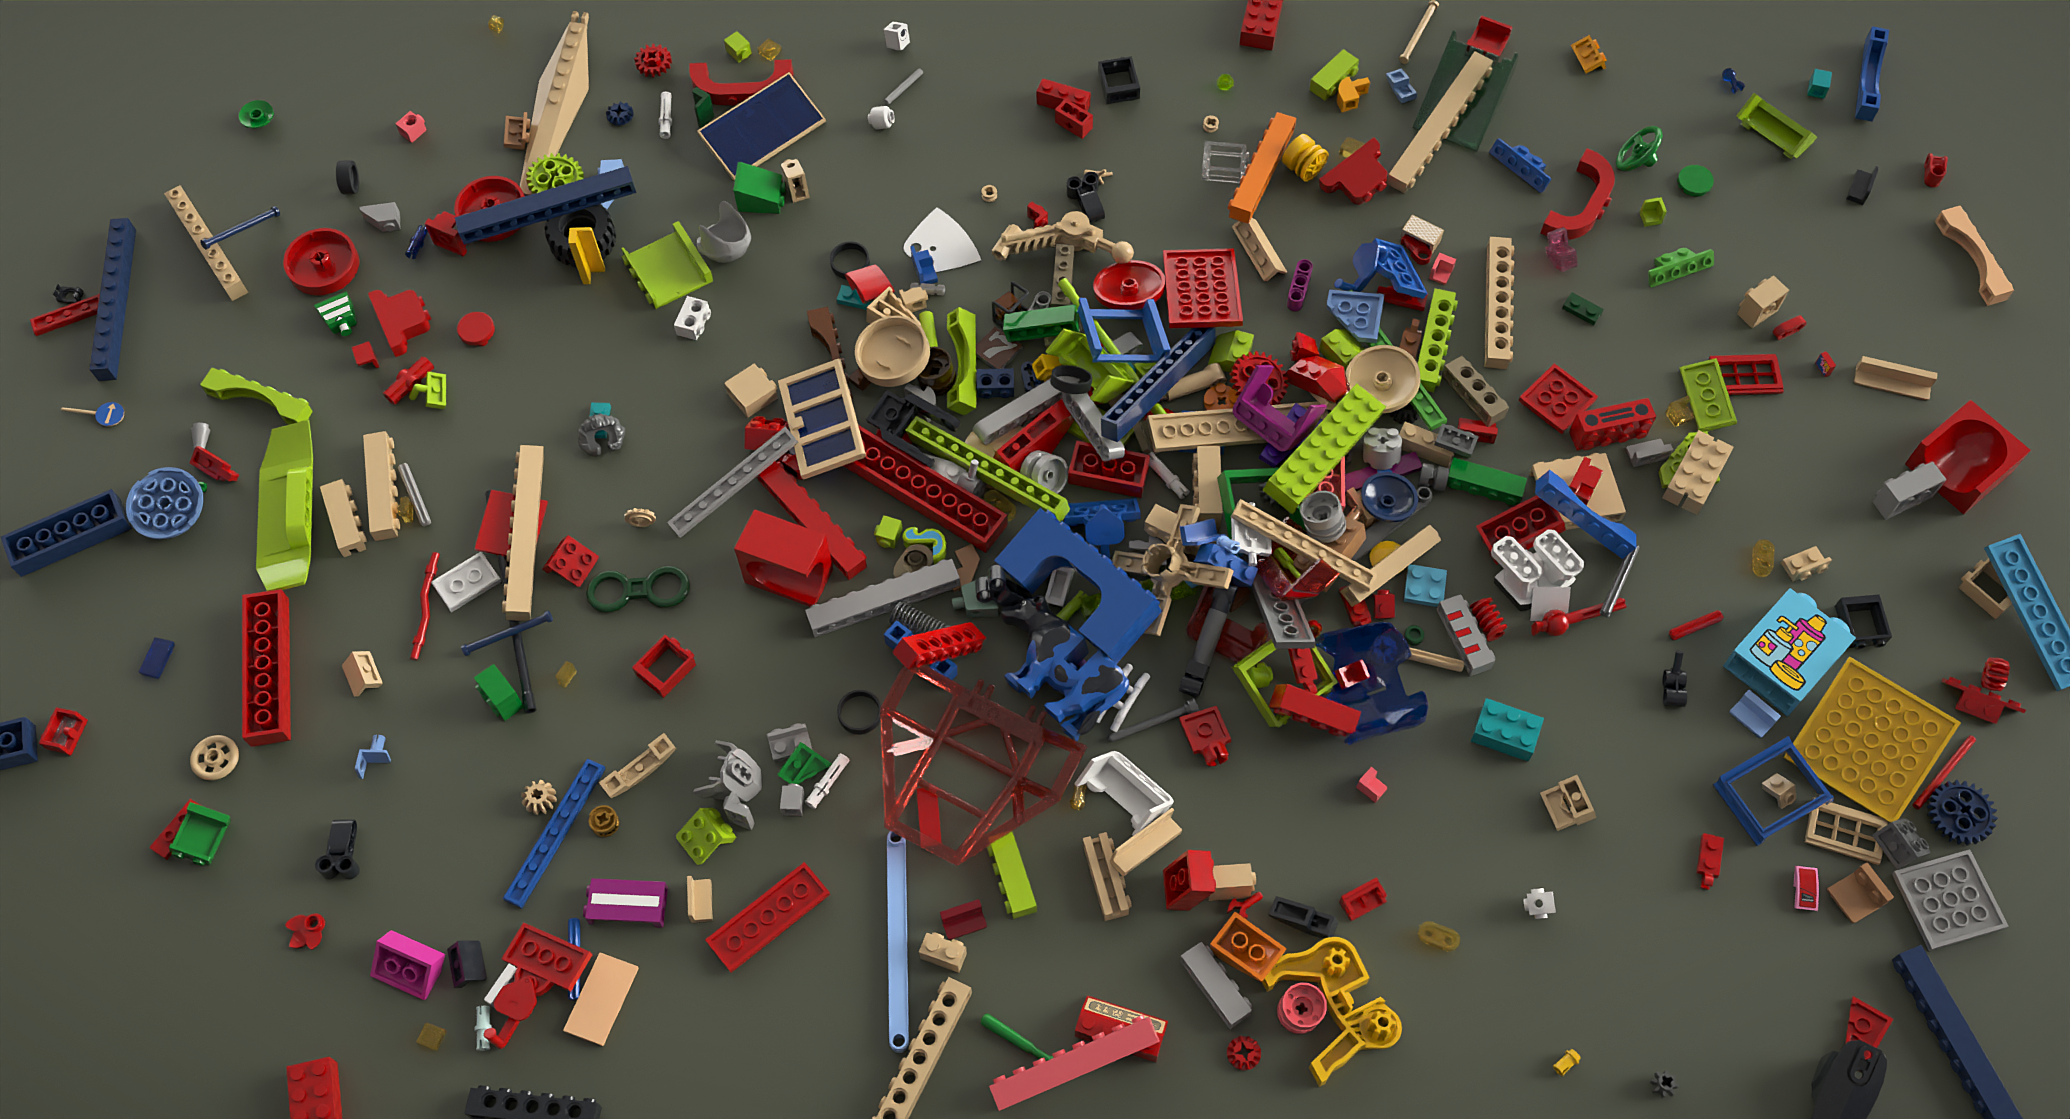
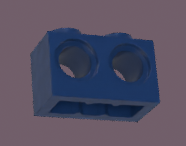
M1014 368L977 369L978 398L1014 397Z

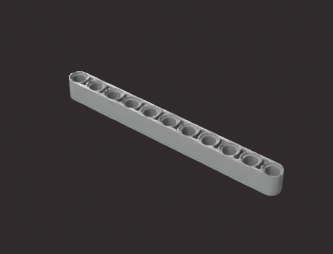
M1128 332L1113 341L1122 355H1137L1143 349V344L1132 332ZM1057 377L1069 383H1085V381L1075 377ZM1051 379L977 422L973 427V432L985 445L989 444L1057 403L1063 398L1064 392L1055 389L1050 383Z

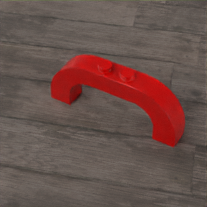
M791 59L774 60V72L767 80L749 83L722 84L713 82L709 79L707 63H689V72L693 88L698 87L708 93L712 104L733 106L740 104L788 72L793 76V66ZM784 85L767 96V99L772 102L780 98L788 91L789 85Z
M1587 148L1576 170L1590 177L1596 185V190L1584 211L1576 216H1563L1551 210L1542 226L1541 234L1558 240L1576 239L1589 232L1597 219L1601 220L1605 212L1603 208L1608 207L1612 198L1609 196L1615 182L1614 171L1602 155Z

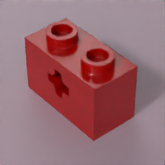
M1065 98L1055 109V123L1083 139L1093 128V115Z

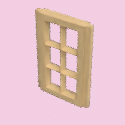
M1835 803L1823 804L1809 813L1805 843L1880 865L1883 854L1882 848L1874 837L1861 834L1860 827L1861 823L1876 827L1878 828L1877 831H1879L1888 822L1882 817ZM1819 810L1835 815L1834 825L1818 821ZM1843 817L1856 821L1855 832L1838 827L1839 818ZM1816 824L1833 829L1831 839L1816 835ZM1837 830L1854 835L1853 846L1836 841ZM1859 837L1875 841L1874 852L1857 847Z

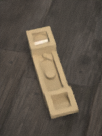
M665 733L648 745L649 749L619 772L615 770L599 782L610 798L622 794L641 782L661 766L676 750V747Z

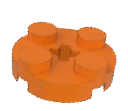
M1218 383L1205 393L1204 410L1232 409L1239 395L1235 396L1237 391L1232 389V387ZM1218 400H1224L1226 404L1219 405Z

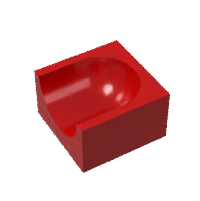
M1970 400L1922 440L1905 465L1914 471L1922 463L1926 465L1934 462L1947 479L1937 492L1964 515L2006 479L2031 450Z
M755 509L734 548L746 584L809 607L817 604L833 572L825 534Z

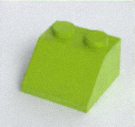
M1335 329L1321 338L1319 351L1329 361L1343 366L1345 372L1351 360L1365 350L1363 345L1345 329Z
M1238 330L1217 335L1208 365L1218 363L1222 371L1230 373L1235 361L1243 354L1247 355L1248 352H1251L1254 335Z

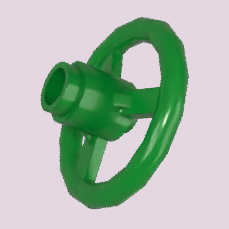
M1648 126L1632 135L1623 144L1617 155V169L1626 172L1632 171L1641 165L1646 167L1653 166L1658 160L1656 151L1663 138L1662 130L1657 126ZM1655 133L1654 141L1649 144L1643 142V136ZM1635 143L1632 149V156L1623 162L1624 154Z

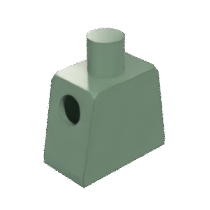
M975 581L961 586L962 597L951 599L953 610L965 608L968 618L998 616L997 602L991 600L990 602L982 603L977 600Z

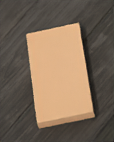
M599 953L563 1031L604 1046L637 974L638 966Z

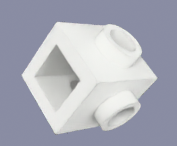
M1544 888L1531 889V894H1527V898L1524 899L1525 911H1529V914L1534 915L1535 919L1548 918V913H1556L1553 892H1544ZM1539 899L1543 902V906L1540 908L1535 904Z

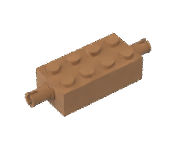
M1354 506L1347 517H1345L1346 529L1343 535L1337 540L1322 544L1352 559L1366 540L1364 524L1358 522L1359 518L1364 514L1363 510L1360 507ZM1299 554L1293 561L1292 565L1301 574L1300 578H1296L1293 575V579L1298 581L1294 585V590L1305 592L1311 586L1327 592L1338 578L1336 574Z

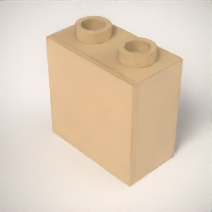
M755 363L724 383L727 394L747 418L778 399L776 384L773 380L769 381L765 371L762 368H758Z
M1251 863L1214 866L1213 877L1216 880V889L1208 898L1209 901L1249 898L1251 892L1255 889L1254 885H1256V874L1251 871Z

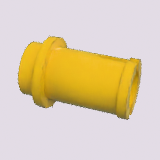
M1573 1049L1566 1050L1565 1055L1553 1065V1068L1560 1076H1564L1572 1066L1579 1064L1581 1057Z

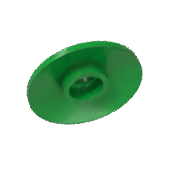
M251 101L241 108L239 120L247 128H261L272 120L274 110L266 101Z

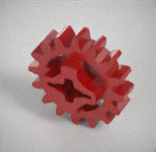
M652 44V47L646 45V49L640 48V52H636V57L634 58L636 69L639 70L640 74L644 73L645 77L651 74L652 78H654L655 74L661 76V72L667 73L666 68H671L672 59L670 51H667L666 47L662 48L661 44L655 47V44Z

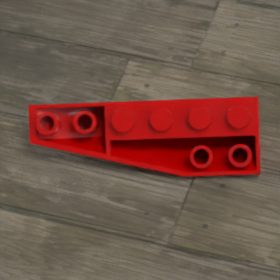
M1063 398L995 452L993 459L1020 473L1023 461L1031 452L1039 450L1052 454L1075 421L1066 408Z

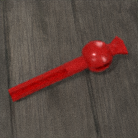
M1624 598L1617 599L1612 612L1626 608ZM1603 603L1566 614L1558 609L1550 610L1545 613L1541 622L1536 621L1531 625L1532 635L1535 636L1539 632H1546L1551 636H1560L1567 631L1571 624L1601 616L1599 612Z

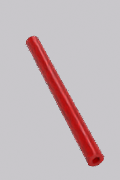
M1969 735L1912 804L1915 809L1919 810L1932 795V792L1938 788L1976 742L1974 736Z

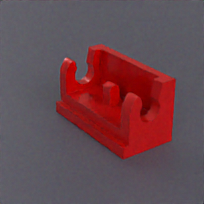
M1376 877L1342 895L1339 903L1350 921H1353L1387 902L1385 898L1387 894Z

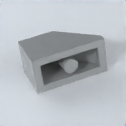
M395 202L360 207L365 221L382 232L401 229L400 211Z

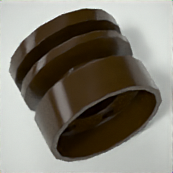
M930 347L928 363L917 376L923 391L928 386L934 391L935 396L943 395L953 387L956 381V372L951 357L943 348Z

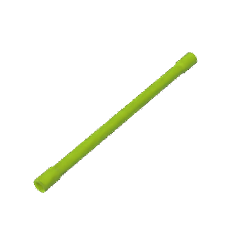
M1066 278L1060 280L1058 286L1073 305H1076L1078 310L1080 305L1078 301L1079 296L1076 294L1075 289ZM1093 319L1099 340L1110 354H1121L1097 320ZM1118 363L1132 377L1134 386L1140 378L1128 363ZM1156 403L1150 409L1154 415L1167 414L1159 403Z

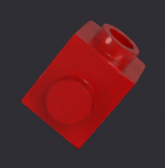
M1034 202L1027 205V216L1034 220V229L1048 225V212Z
M1377 590V593H1372V598H1374V618H1395V594L1389 593V590Z
M1362 659L1334 671L1341 689L1370 678L1367 667Z

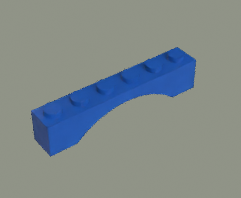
M1872 26L1865 39L1855 112L1856 119L1872 122L1879 110L1881 99L1879 78L1888 43V29Z
M1550 469L1536 480L1535 495L1623 559L1636 549V534L1622 523L1609 521L1592 511L1573 493L1566 482Z

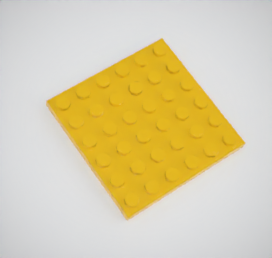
M1849 656L1797 735L1793 745L1820 781L1891 823L1900 818L1961 722ZM1786 752L1783 758L1796 765Z

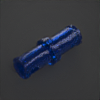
M419 225L415 235L411 237L410 245L405 252V256L409 259L411 255H413L412 259H416L420 248L424 246V239L428 233L426 226L421 229L422 225Z

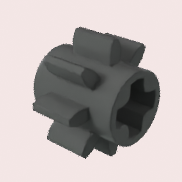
M1665 1070L1662 1075L1657 1071L1654 1074L1656 1079L1650 1081V1084L1654 1086L1652 1092L1661 1094L1662 1099L1666 1096V1093L1672 1097L1675 1094L1673 1089L1679 1087L1675 1083L1676 1075L1668 1074V1070ZM1666 1082L1667 1085L1663 1086L1661 1083Z

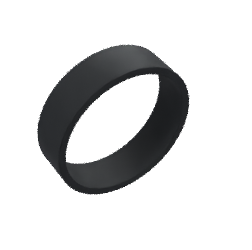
M853 241L843 242L832 250L830 254L831 268L839 278L847 280L845 274L848 273L838 270L833 264L834 258L841 251L847 249L861 251L867 257L866 263L862 268L870 266L869 253L860 243Z
M1062 365L1052 370L1050 383L1055 389L1064 393L1084 394L1090 391L1093 377L1090 372L1083 368ZM1057 377H1075L1085 381V383H1069Z
M854 690L842 697L837 708L840 724L846 731L852 734L859 735L871 732L878 726L882 717L878 698L866 690ZM857 696L872 699L879 708L875 721L863 728L848 726L841 719L843 705L851 698Z

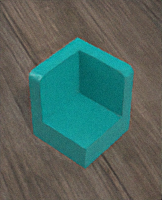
M1814 69L1809 80L1807 95L1824 99L1830 88L1832 72Z

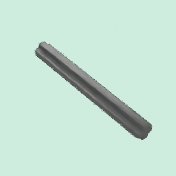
M1636 545V549L1623 558L1599 612L1601 616L1606 618L1610 616L1639 551L1638 545Z

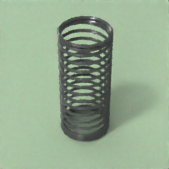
M902 601L894 607L889 619L892 625L897 620L902 625L904 624L905 627L907 626L908 629L911 628L913 635H916L918 631L919 634L925 633L931 620L930 627L926 632L931 630L934 623L933 630L936 629L938 624V629H941L942 626L943 628L951 627L949 625L945 626V623L941 624V621L938 622L937 619L934 620L929 615L926 617L925 613L922 615V612L915 610V608L911 609V606L907 607V604H904ZM900 605H901L900 611H899L898 615L896 616V618L894 619L895 614H896L898 608H899ZM908 608H909V612H908L906 618L904 619V621L902 622L903 617H904L906 611H907ZM913 610V613H912V615H911L909 621H908L907 624H906L907 618H908L909 614L911 613V611ZM917 612L914 621H913L912 624L910 625V622H911V620H912L914 614ZM920 615V618H919L917 624H916L915 627H914L915 621H916V619L918 618V616ZM923 616H924L923 622H922V624L920 625V627L918 628V625H919L921 619H922ZM928 618V621H927V623H926L924 629L921 631V629H922V627H923V624L925 623L926 619Z

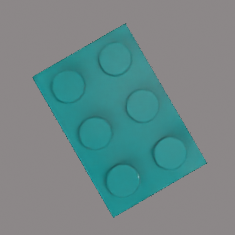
M1486 698L1482 705L1471 742L1529 762L1534 753L1544 718Z

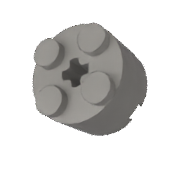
M1370 428L1364 437V462L1366 463L1367 461L1371 464L1372 468L1379 470L1390 469L1396 463L1398 465L1401 460L1402 438L1399 435V431L1394 428Z

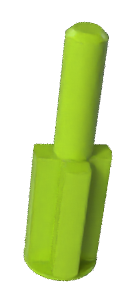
M1277 548L1273 553L1274 557L1283 567L1289 569L1296 578H1300L1301 574L1292 565L1294 563L1283 548Z

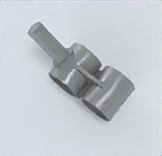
M972 460L969 472L964 471L961 474L957 485L980 498L986 489V483L977 478L976 471L979 462Z

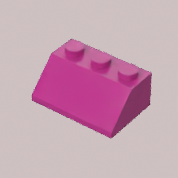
M391 930L376 942L370 976L425 1000L442 972L445 954Z

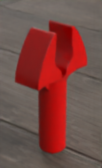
M1258 891L1243 902H1237L1233 898L1229 904L1227 914L1233 909H1240L1239 915L1247 919L1246 909L1263 899L1262 893Z

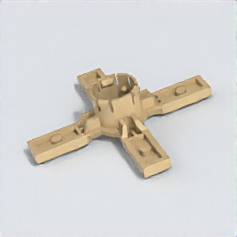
M1180 504L1167 545L1163 543L1151 545L1148 550L1152 554L1148 551L1141 555L1115 550L1112 559L1113 565L1119 566L1129 574L1149 575L1154 583L1152 593L1160 602L1159 607L1162 612L1144 632L1145 634L1161 635L1172 600L1170 597L1171 590L1182 581L1228 589L1233 574L1232 569L1188 562L1187 556L1183 553L1187 546L1182 545L1180 526L1197 522L1200 508L1197 506ZM1171 557V563L1168 568L1172 572L1166 569L1160 573V576L1159 568L1161 564Z

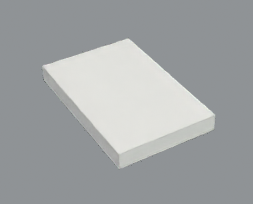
M479 552L431 583L452 613L502 581L484 554Z

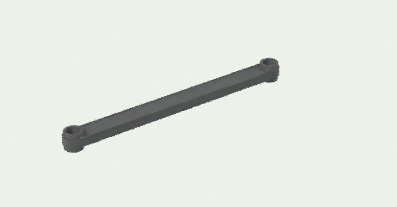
M1425 486L1416 490L1418 505L1415 512L1406 520L1400 522L1378 520L1365 531L1366 540L1351 560L1355 562L1360 560L1377 544L1385 540L1426 507L1432 498L1431 490ZM1309 586L1305 592L1319 593L1321 590ZM1313 597L1297 598L1300 605L1303 606Z

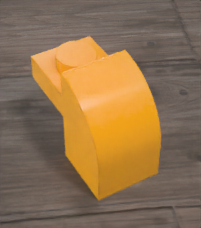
M1346 77L1340 82L1336 100L1341 112L1358 108L1359 96L1367 94L1369 91L1370 81L1368 77L1351 81L1350 77Z

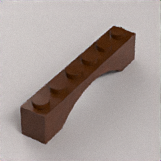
M828 307L808 310L807 315L812 336L826 347L832 361L840 359L843 369H845L844 358L839 356L842 353L841 344L836 343V339L839 338L837 328L832 326V324H835L833 313H829ZM835 368L831 370L829 378L824 385L825 394L840 389ZM845 373L847 384H849L848 374ZM849 388L851 399H853L851 388ZM843 397L827 402L829 411L845 408Z

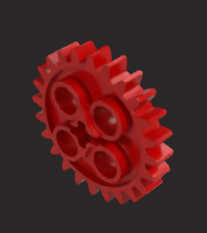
M1255 351L1254 354L1248 352L1247 355L1243 354L1231 367L1232 371L1229 375L1232 376L1230 382L1235 383L1232 389H1237L1235 396L1241 394L1256 365H1272L1274 368L1265 383L1273 387V397L1269 404L1276 405L1287 393L1286 389L1289 385L1286 382L1289 378L1284 377L1287 371H1281L1283 364L1277 365L1278 359L1271 360V354L1265 357V352L1259 355L1258 351Z

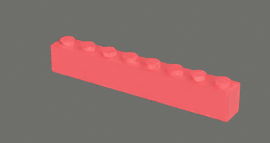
M1138 1016L1132 1019L1133 1024L1125 1027L1122 1023L1111 1028L1113 1032L1108 1035L1101 1032L1092 1036V1042L1085 1044L1083 1040L1072 1045L1073 1050L1065 1053V1050L1062 1049L1053 1053V1058L1045 1061V1058H1041L1032 1062L1034 1067L1026 1070L1025 1066L1014 1070L1013 1076L1006 1078L1004 1074L993 1079L994 1084L989 1087L998 1110L1005 1109L1158 1043L1160 1040L1150 1017Z

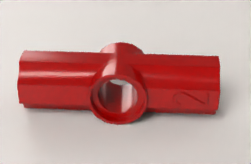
M421 357L409 369H403L397 374L396 381L383 392L384 397L391 404L396 405L409 391H412L415 384H421V380L426 376L427 372H431L434 369V365L426 357Z

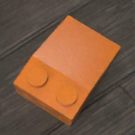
M1236 912L1233 913L1210 943V949L1216 957L1260 982H1263L1287 950V948Z

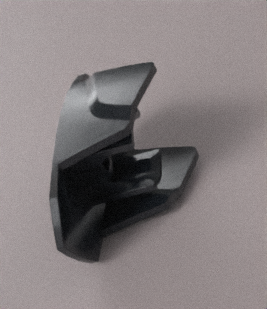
M1861 1040L1848 1041L1840 1051H1832L1824 1055L1819 1061L1811 1083V1097L1815 1106L1812 1119H1867L1879 1096L1885 1079L1888 1060L1883 1051ZM1866 1050H1869L1871 1053L1869 1059H1865L1864 1052ZM1857 1070H1860L1862 1073V1077L1860 1079H1857L1855 1077V1072Z

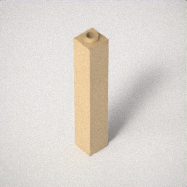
M1428 525L1369 570L1378 575L1369 592L1352 583L1340 592L1351 607L1360 603L1440 542L1441 539L1438 536V532L1431 525Z

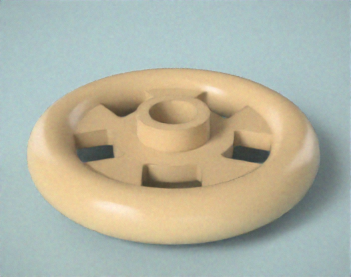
M214 735L200 741L193 749L190 757L191 769L201 779H221L235 768L239 759L238 747L232 739L226 736ZM214 743L216 744V748H211L208 750L207 746ZM225 746L230 750L226 754L221 750ZM200 755H204V762L199 763ZM224 760L229 761L224 768L220 767ZM207 766L214 768L213 772H206Z

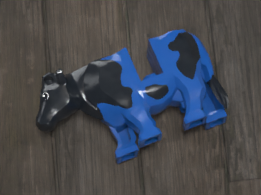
M1036 595L1033 598L1023 599L1016 605L1005 606L1001 610V618L1006 625L1017 626L1029 633L1026 662L1019 671L1007 673L1005 675L1006 682L1018 693L1023 691L1031 699L1045 682L1055 691L1065 696L1064 699L1046 703L1044 707L1046 712L1058 723H1061L1065 717L1075 714L1072 719L1064 721L1061 724V728L1076 743L1080 735L1087 734L1092 730L1102 712L1112 707L1123 697L1129 688L1128 678L1124 675L1121 668L1100 649L1078 670L1076 665L1089 653L1086 638L1075 631L1068 622L1050 611L1044 596Z

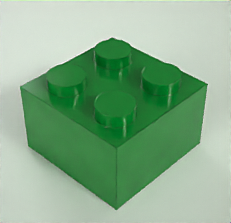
M494 664L474 677L477 682L475 688L483 700L491 707L496 717L501 715L504 721H506L524 708L515 690Z

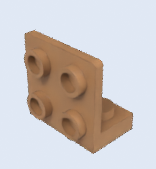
M1868 862L1860 866L1851 875L1827 889L1828 893L1852 924L1883 907L1894 898Z

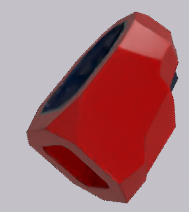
M796 454L782 455L779 461L783 464L785 470L795 478L803 480ZM805 458L807 467L812 466V461Z

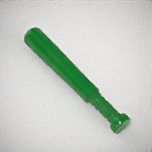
M990 1014L983 1015L980 1021L981 1025L1028 1054L1031 1053L1038 1057V1059L1045 1058V1061L1053 1058V1055L1049 1056L1042 1050H1039L1032 1042Z

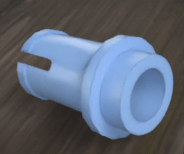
M1225 535L1216 540V545L1233 554L1238 553L1240 550V546H1236L1240 545V543L1230 540Z

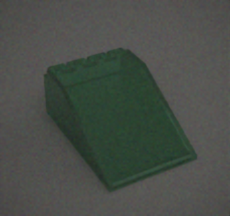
M1454 30L1413 124L1415 129L1420 130L1473 53L1477 52L1481 55L1484 53V50L1473 46L1470 47L1469 51H1466L1468 44L1457 41V32ZM1490 52L1486 53L1485 57L1493 60L1491 65L1492 73L1488 78L1485 77L1482 88L1475 91L1476 95L1473 101L1466 104L1468 105L1464 114L1458 116L1457 124L1454 127H1450L1451 131L1445 140L1478 151L1518 63V53L1514 54L1512 60L1503 57L1501 63L1498 62L1500 56Z

